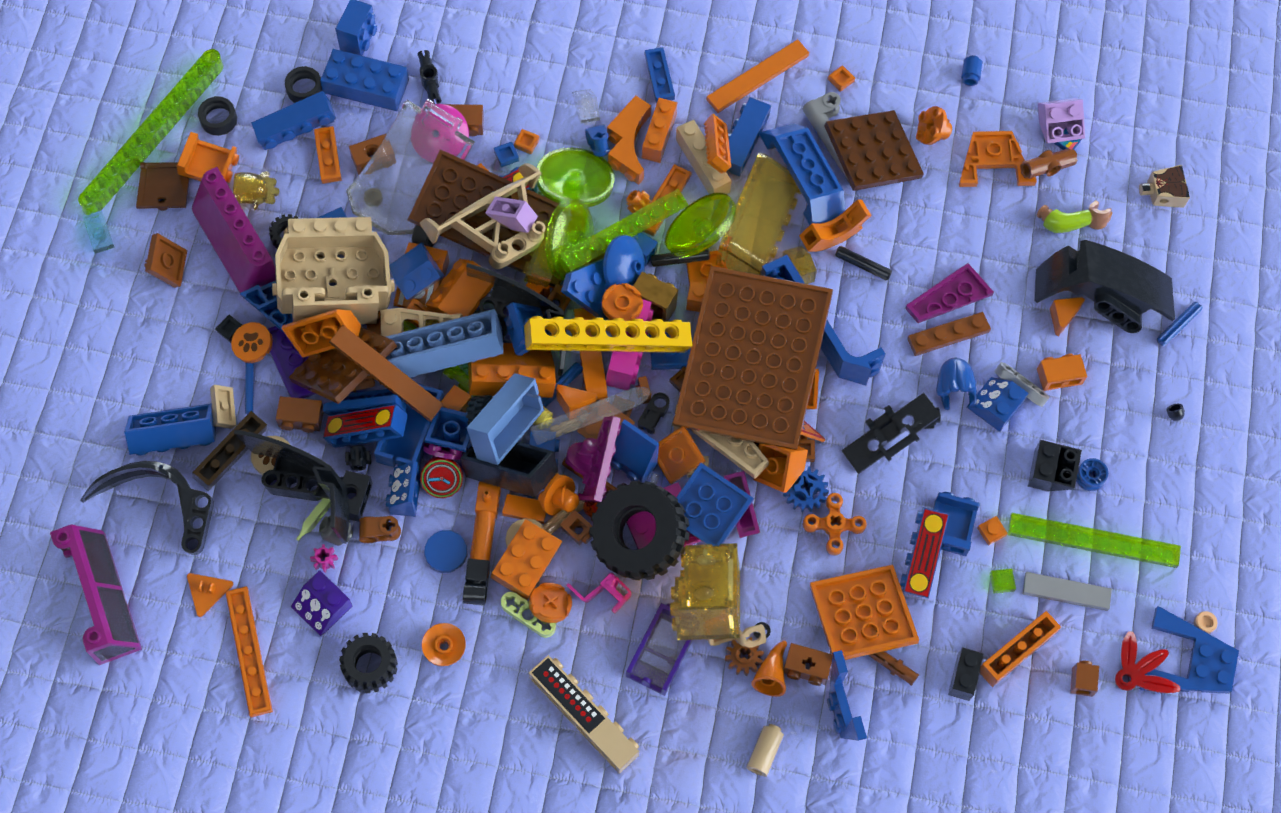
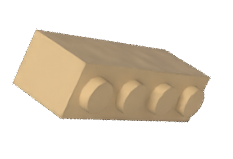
M692 120L676 128V141L712 200H715L730 193L731 179L726 172L721 174L707 163L706 138L696 122Z

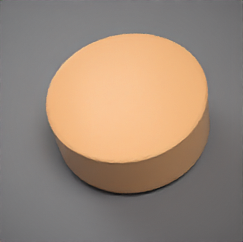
M1208 611L1199 613L1194 619V626L1208 634L1213 632L1218 624L1215 615Z

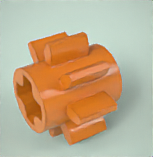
M639 190L632 191L626 199L627 209L633 215L635 213L644 214L651 206L650 196L644 190L642 192Z

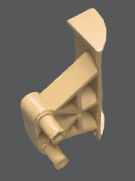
M525 163L518 168L523 176L522 179L481 198L441 225H438L430 218L423 219L420 225L433 244L437 242L440 234L453 227L490 252L489 264L495 269H502L540 246L544 239L545 224L537 221L536 224L533 223L529 233L516 231L519 233L498 244L500 226L508 228L505 225L491 218L492 220L474 229L463 221L485 209L487 211L495 196L506 198L518 192L519 200L528 203L525 187L528 185L531 189L535 187L541 175L540 170L529 163ZM494 228L492 240L483 235ZM512 245H519L521 250H514Z

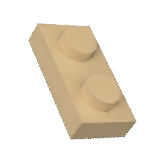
M213 385L210 388L213 425L233 429L236 426L233 388Z

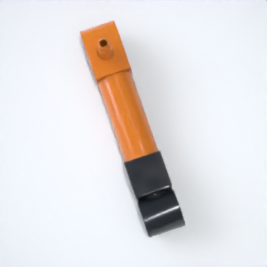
M481 481L478 484L475 505L476 516L470 558L467 562L463 604L485 606L495 521L498 516L501 487Z

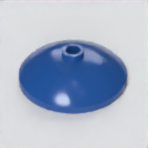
M618 236L607 247L603 261V272L608 288L611 285L622 283L633 286L641 272L645 273L644 253L639 243L631 236Z

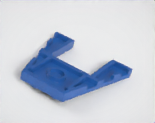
M1157 606L1154 612L1152 629L1193 640V648L1187 678L1156 669L1145 674V676H1158L1171 680L1180 686L1181 692L1231 693L1239 650Z
M842 650L835 651L832 656L829 698H827L829 711H833L835 716L833 720L835 732H839L842 739L856 741L867 739L861 716L852 718L843 687V681L848 673Z

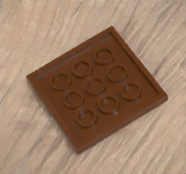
M895 110L826 121L824 127L853 191L911 181L923 177L924 173Z
M362 327L360 328L358 337L384 358L397 347L393 340ZM335 348L309 356L305 362L294 370L289 379L292 383L339 404L369 374Z

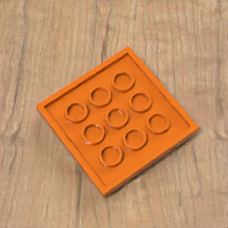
M893 564L810 582V590L832 656L833 652L842 650L844 659L847 660L919 643V637Z

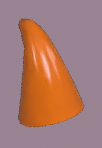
M781 641L773 647L756 672L751 686L758 692L773 697L785 694L783 655L787 646L786 641Z

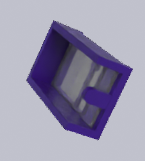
M661 603L626 670V677L665 696L699 630L700 621H698V618L691 613L684 614L678 611V608L672 604L667 603L665 605Z

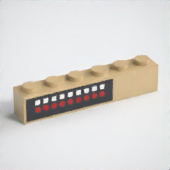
M549 655L546 656L529 672V678L620 774L639 756V745L631 737L627 739L623 734V728L616 721L612 723L607 717L609 715L608 712L601 705L597 707L592 702L594 699L586 689L582 691L577 686L578 681L572 674L567 675L562 670L564 667L557 658L552 659Z

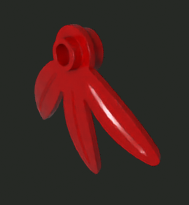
M1127 632L1121 647L1123 669L1118 671L1115 676L1116 685L1125 691L1134 689L1136 685L1159 693H1176L1180 691V686L1171 680L1158 676H1145V674L1157 668L1169 655L1168 650L1154 651L1135 664L1137 640L1134 632ZM1123 676H1129L1131 681L1124 682L1122 678Z

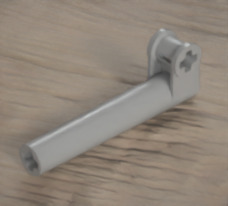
M829 92L807 102L802 110L847 179L824 127L826 121H830L829 118L836 116L840 109V96L835 92Z

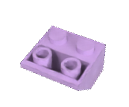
M1073 98L1038 103L1039 124L1046 143L1085 139L1083 99ZM1067 128L1069 134L1063 135V131Z

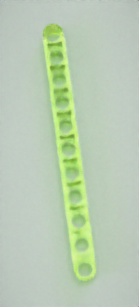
M209 49L202 54L79 195L78 202L84 214L96 216L139 168L140 162L145 161L222 72L224 65L217 50Z

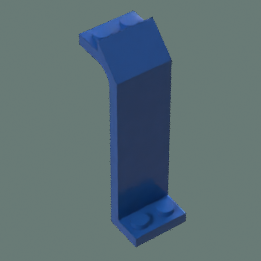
M788 255L762 266V276L772 278L780 276L788 281L804 283ZM827 320L821 344L822 352L838 378L866 386L868 379L880 372L886 353L880 347L861 357L850 355Z

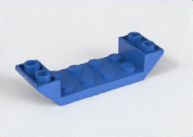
M789 124L759 133L767 150L777 149L808 204L803 215L809 226L812 223L821 224L831 221L846 210L844 190L808 127Z

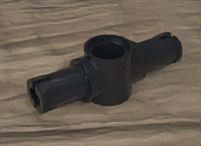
M424 50L425 56H423V52L419 51L417 56L421 66L419 69L421 84L427 91L429 104H435L434 99L439 104L442 100L438 90L437 69L431 62L430 52Z

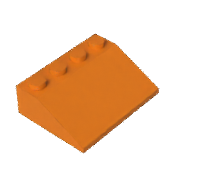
M503 343V354L468 363L469 395L494 396L511 376L516 373L536 380L539 390L538 396L553 398L556 377L551 350H529L522 356L515 354L512 343Z

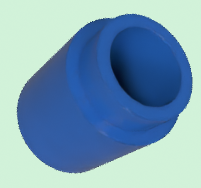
M971 55L963 61L961 78L965 85H977L981 79L983 61L978 56Z

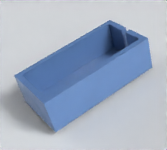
M514 373L468 425L467 431L477 459L498 465L542 414L544 407L541 397L538 396L539 390L534 378Z

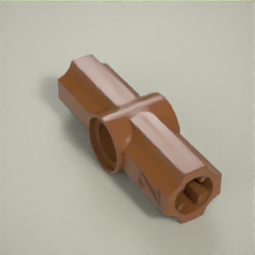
M1069 148L1054 153L1051 150H1047L1037 158L1023 161L1021 164V174L1024 178H1033L1046 174L1048 177L1053 176L1063 168L1074 166L1078 161L1077 153L1074 149L1071 150Z

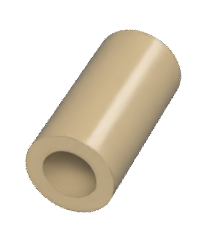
M773 724L763 726L746 768L757 775L767 777L784 736L780 727Z

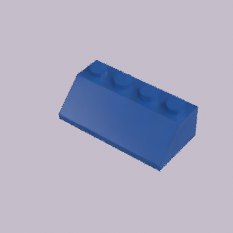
M212 403L130 415L124 431L129 455L136 454L141 456L152 451L166 452L172 448L187 449L192 445L207 446L215 442L216 426L213 425Z

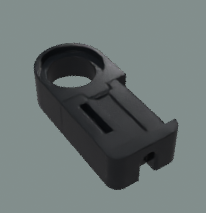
M659 392L652 396L638 420L639 429L643 430L645 428L647 433H655L654 428L669 408L670 400L665 393ZM656 399H663L666 405L659 408L655 406L654 401Z

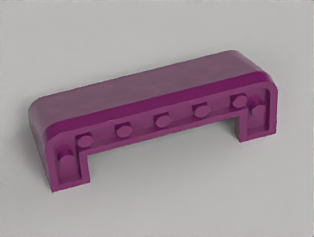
M218 167L205 172L196 193L192 211L239 293L256 285L262 287L275 281L274 262Z

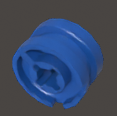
M1089 458L1084 460L1078 468L1076 482L1084 490L1096 491L1107 480L1109 475L1108 468L1099 459ZM1091 472L1094 473V478L1089 476Z

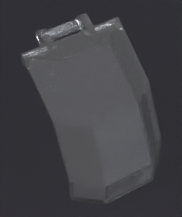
M407 99L403 103L400 113L380 147L357 179L346 190L352 213L358 217H371L372 226L386 235L413 234L416 224L407 220L439 150L441 149L465 160L475 141L458 131L463 120L459 117L455 118L437 107L430 99L425 102L423 108ZM432 112L433 114L445 120L452 126L449 127L448 125L433 117L429 113Z

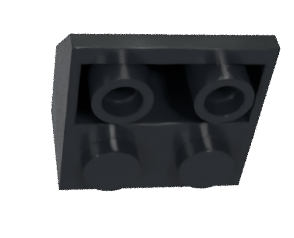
M1040 440L1034 451L1028 487L1048 492L1074 490L1082 450Z

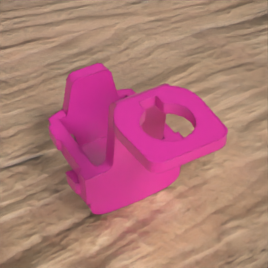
M612 572L603 579L596 589L585 597L579 594L569 583L566 585L585 603L591 601L606 589L619 601L611 610L614 614L618 612L632 595L630 589ZM618 583L628 591L625 596L616 589Z

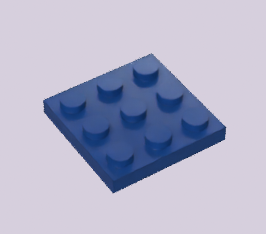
M703 463L699 464L676 497L677 501L684 507L686 511L684 515L689 521V527H687L686 531L717 552L754 500L752 496Z

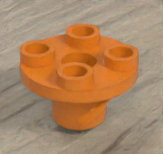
M933 106L920 113L916 134L918 141L926 145H932L941 139H947L951 135L952 125L950 120L947 119L944 109Z
M558 473L555 474L538 497L543 511L552 516L562 509L566 512H573L578 507L580 501L579 496L575 493L573 479Z

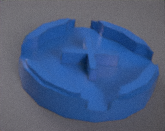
M442 530L434 533L427 540L424 555L427 563L433 570L440 573H451L464 564L467 558V545L458 533L451 530Z

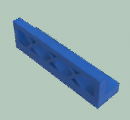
M382 389L349 393L339 404L335 402L324 403L323 411L331 416L338 413H348L355 410H366L372 407L396 404L406 412L407 404L390 390Z

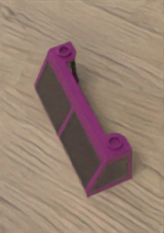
M72 524L51 531L50 535L53 544L63 551L66 558L72 556L93 620L94 626L88 628L83 634L86 652L99 665L142 650L104 531Z

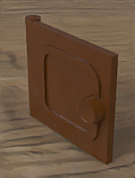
M140 162L141 172L136 202L137 209L158 208L164 211L168 208H186L189 178L178 174V162Z

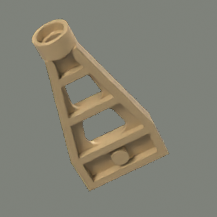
M406 308L380 310L381 336L386 337L404 332L403 321L406 319L417 320L419 328L425 327L427 319H436L441 323L461 318L463 315L461 313L450 315Z

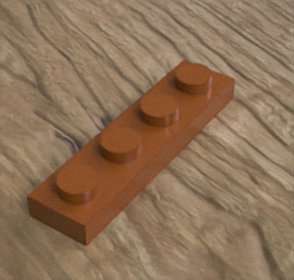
M980 312L908 335L907 340L914 355L918 356L989 333L991 328L984 313Z

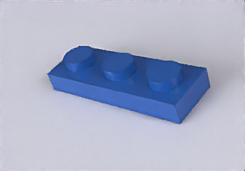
M664 48L645 50L644 55L656 103L658 98L675 100Z

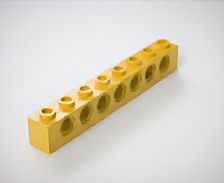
M534 316L524 325L526 350L685 353L692 347L690 322H682V320L678 319L663 322L662 319L651 321L633 319L631 321H624L622 318L612 320L593 318L591 320H584L582 317L543 319L541 316ZM545 329L549 330L552 336L547 335ZM565 330L570 331L572 336L567 335ZM585 330L589 331L592 337L588 336ZM605 331L610 332L612 337H609ZM625 331L629 332L632 338L627 336ZM645 332H648L651 335V338L648 337ZM665 332H667L671 338H668Z

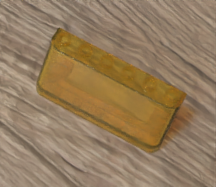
M759 152L721 239L716 262L718 266L761 275L762 266L769 263L770 259L776 256L778 250L776 244L783 239L785 231L782 229L784 225L788 226L791 219L789 212L790 210H795L798 202L796 195H801V192L789 170L766 154Z

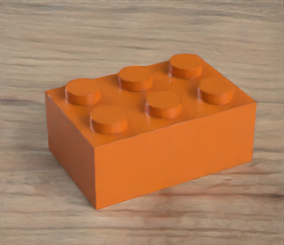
M525 519L491 573L490 578L528 600L531 592L559 550L562 540Z

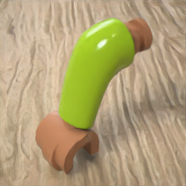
M1097 200L1090 204L1089 210L1086 209L1073 213H1064L1058 209L1052 210L1047 205H1043L1038 210L1037 217L1042 218L1043 226L1053 233H1066L1088 225L1093 229H1103L1111 220L1112 208L1102 211L1098 210L1099 202Z

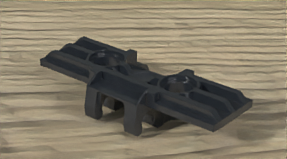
M922 393L895 413L890 405L886 406L883 415L874 421L871 418L865 421L870 431L841 450L858 474L882 457H885L888 462L892 460V456L912 442L920 440L917 436L919 431L941 417L925 393ZM906 416L914 418V424L911 426L903 424L902 421ZM905 431L909 433L901 441L885 450L884 446ZM872 440L879 442L876 451L868 449V444Z

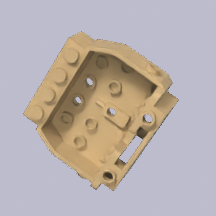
M371 217L288 219V234H284L275 254L276 283H272L273 296L277 295V308L282 314H292L293 322L336 309L350 310L360 324H376L378 311L387 309L390 304L391 292L395 291L394 279L390 280L388 250L377 232H372ZM342 254L345 257L339 258L338 255ZM322 255L324 258L319 259L317 256ZM334 282L336 285L330 286L329 283Z

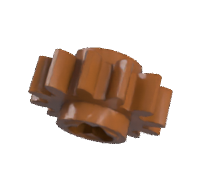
M732 640V647H726V652L730 655L725 656V661H731L728 669L737 668L736 675H739L741 670H743L745 676H748L749 669L756 673V665L760 666L763 663L760 657L763 656L764 651H757L759 645L746 647ZM741 653H742L743 655L748 654V658L746 659V658L744 657V658L741 659V658H740Z

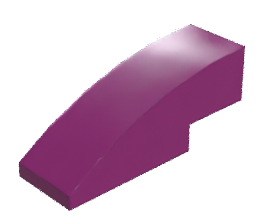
M744 471L724 476L726 480L750 495ZM751 503L736 525L739 538L760 533L753 503Z

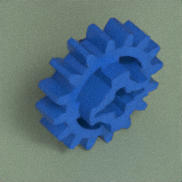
M808 466L807 470L803 471L799 476L798 484H795L794 487L791 486L786 493H783V497H788L787 504L794 503V510L799 506L801 507V512H804L805 508L812 512L813 506L819 509L821 506L820 502L825 503V496H828L829 490L826 489L828 482H823L825 475H817L818 469L811 472V467ZM819 492V495L813 500V495Z

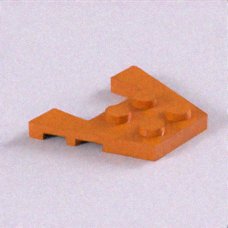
M1012 131L973 132L959 187H977V169L1015 168L1017 186H1035L1037 180L1036 177L1024 178L1021 174V164L1025 159L1021 154L1022 150Z

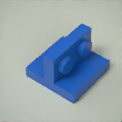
M512 302L507 306L509 315L504 318L515 354L522 356L529 351L526 350L524 325L531 317H543V314L538 307Z

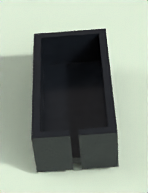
M517 442L498 465L477 459L473 446L461 457L467 478L534 498L558 472L554 451L522 442Z

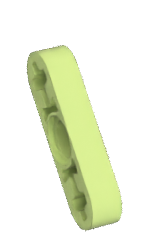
M507 592L502 596V609L541 637L548 638L555 633L556 623H550L551 630L546 629L542 631V625L538 622L536 623L538 618L534 616L531 620H525L522 617V613L529 609V602L517 593ZM507 599L510 601L512 599H515V605L520 607L518 614L515 613L517 612V608L515 606L510 605L509 607H507Z

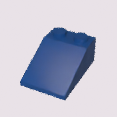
M624 419L621 423L620 433L616 437V451L610 465L615 470H621L626 473V476L631 481L639 480L644 483L657 467L659 443Z

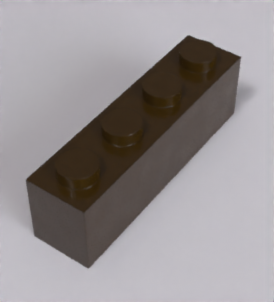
M250 411L192 472V478L209 491L248 450L234 434V431L241 430L262 435L267 429V424Z

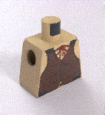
M1182 165L1154 171L1151 173L1147 183L1139 185L1140 195H1150L1154 206L1183 208L1190 199Z

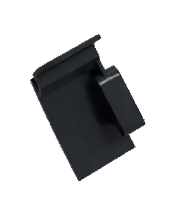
M1082 240L1080 241L1079 251H1076L1071 246H1066L1055 252L1036 269L1034 297L1036 303L1063 291H1070L1075 295L1083 294L1094 301L1096 312L1128 333H1137L1142 329V314L1149 309L1160 313L1171 321L1175 320L1172 278L1157 268L1108 246Z
M467 263V276L494 284L491 297H484L480 301L479 310L485 311L483 305L491 303L496 313L506 318L507 316L503 314V310L513 302L540 308L544 319H551L553 317L564 318V312L560 307L536 291L504 275ZM560 350L558 376L563 374L566 351Z
M235 430L234 434L253 454L276 458L273 470L266 471L261 478L262 484L268 492L276 496L319 501L322 498L330 499V527L340 541L347 544L349 530L347 490L345 483L333 468L321 459L282 441L247 431ZM277 480L275 484L270 485L272 481ZM297 483L295 487L290 488L292 484ZM313 486H317L315 490L310 491Z

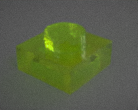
M1012 569L992 570L990 572L993 594L1014 592L1016 590Z

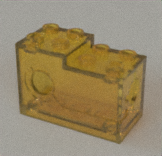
M737 543L720 544V546H712V544L685 545V554H681V567H684V570H680V577H675V586L671 587V599L674 602L670 603L671 616H675V618H672L673 631H677L678 640L740 638V566Z

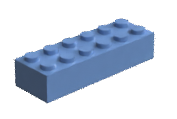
M495 309L386 336V338L393 340L397 345L386 359L408 377H416L417 375L436 372L437 370L456 367L457 365L503 354L502 326Z

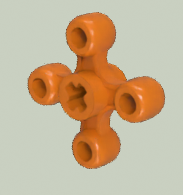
M838 493L828 495L826 507L829 510V514L826 517L820 518L815 514H808L802 523L805 531L810 533L820 529L825 530L829 535L826 550L833 556L839 555L843 550L844 545L840 538V534L843 531L848 530L854 534H861L867 526V522L862 516L847 519L840 513L843 498Z

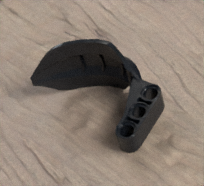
M157 461L134 462L111 470L97 478L80 499L84 503L100 493L138 478L162 477L171 480L178 487L183 515L184 533L181 546L185 552L191 555H198L204 549L214 507V501L210 495L191 489L187 480L176 468ZM206 497L208 504L203 508L198 507L199 499ZM201 518L203 525L198 529H194V520ZM196 539L198 541L197 548L189 550V541Z

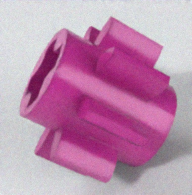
M322 544L321 548L313 549L315 556H311L310 560L311 562H316L314 564L315 570L321 568L326 573L327 569L335 568L333 563L338 560V556L332 555L335 551L333 547L327 549Z

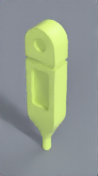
M321 499V502L318 503L304 521L301 532L296 538L297 541L305 534L311 532L331 507L330 499Z

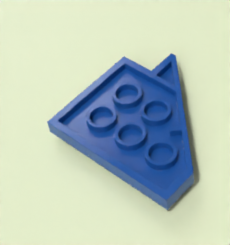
M604 258L567 273L561 292L596 318L610 320L602 311V297L608 289L603 272Z

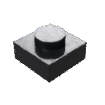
M228 315L215 330L231 343L233 334L242 324L231 315Z

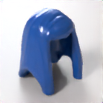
M957 357L948 359L940 368L936 393L941 397L944 409L950 410L949 393L958 392L959 390L961 392H968L970 407H975L977 404V389L971 366L965 360Z

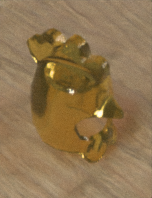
M268 171L262 172L260 175L250 172L235 173L233 194L239 204H252L254 210L258 208L259 204L264 202L274 204L275 196H278L280 192L275 187L276 179L269 178L270 173Z

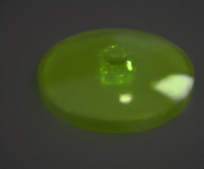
M570 147L553 150L544 155L536 167L541 172L537 181V187L545 197L562 206L587 208L598 205L611 195L614 188L615 174L611 165L603 157H597L592 151Z
M712 193L691 203L671 223L665 237L667 249L676 257L687 258L710 248L722 238L732 225L737 211L735 202L725 193Z
M566 199L562 201L554 210L547 228L546 258L552 274L557 279L563 281L567 273L584 266L590 239L594 237V225L590 210L581 200Z

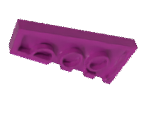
M967 263L907 304L905 309L917 323H921L993 296L994 291Z
M609 416L603 419L596 440L598 449L594 451L589 461L592 466L588 475L585 474L582 481L583 484H586L583 494L578 493L579 499L582 502H602V499L605 497V485L611 473L610 463L616 451L615 441L620 433L621 418Z

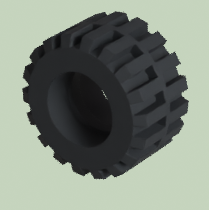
M363 633V637L360 638L358 635L354 636L355 640L353 642L350 640L346 642L347 648H342L341 652L343 655L339 658L341 663L340 669L346 681L359 692L361 690H364L365 693H370V690L378 692L380 687L385 689L388 686L387 682H392L394 679L393 674L397 673L396 665L398 663L392 645L383 636L379 638L376 633H372L371 636L368 633ZM367 653L378 654L381 657V663L375 671L363 673L356 669L357 661L361 656Z

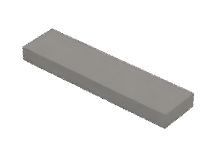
M1026 572L1022 594L1108 611L1110 609L1112 589Z

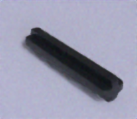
M839 246L835 253L836 257L884 280H888L891 276V269L843 246Z
M708 248L656 254L651 256V264L653 267L705 261L710 259V251Z

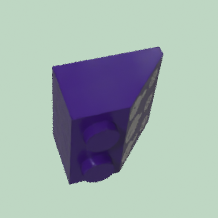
M320 570L303 585L291 605V608L320 637L353 607L350 599Z

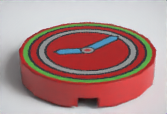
M435 457L430 459L422 468L420 481L423 489L429 495L435 498H447L459 491L462 486L463 472L460 465L454 462L453 459Z

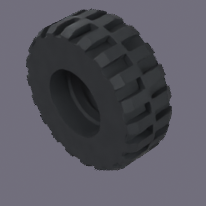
M636 480L631 481L629 485L625 483L617 485L615 491L609 490L605 494L606 498L602 502L597 503L596 507L598 509L591 516L593 526L589 528V535L593 537L591 546L597 552V558L609 570L632 580L640 581L643 578L651 580L655 579L657 574L661 576L666 574L668 567H674L679 562L677 558L680 554L683 555L686 550L684 547L685 541H689V533L686 531L687 527H689V521L684 515L686 512L684 507L670 492L652 482L645 481L642 483ZM649 512L656 521V532L652 541L644 548L638 550L629 549L623 540V529L626 522L636 513Z

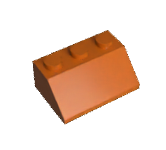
M459 259L454 263L448 275L442 279L435 292L430 295L425 305L431 312L450 315L461 313L463 317L469 316L475 312L480 305V301L486 297L494 284L467 276V263L476 266L480 265L471 260Z
M336 309L283 325L281 329L302 358L335 349L329 341L342 325L356 336H359L361 324L352 311Z

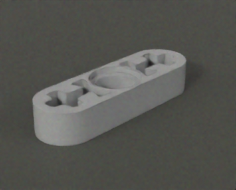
M1001 362L995 369V373L1001 379L1013 381L1028 392L1027 398L1038 406L1043 407L1048 401L1049 396L1043 390L1006 363Z

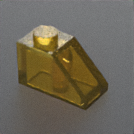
M799 246L782 251L783 256L788 255L805 284L815 282L817 270L807 250Z

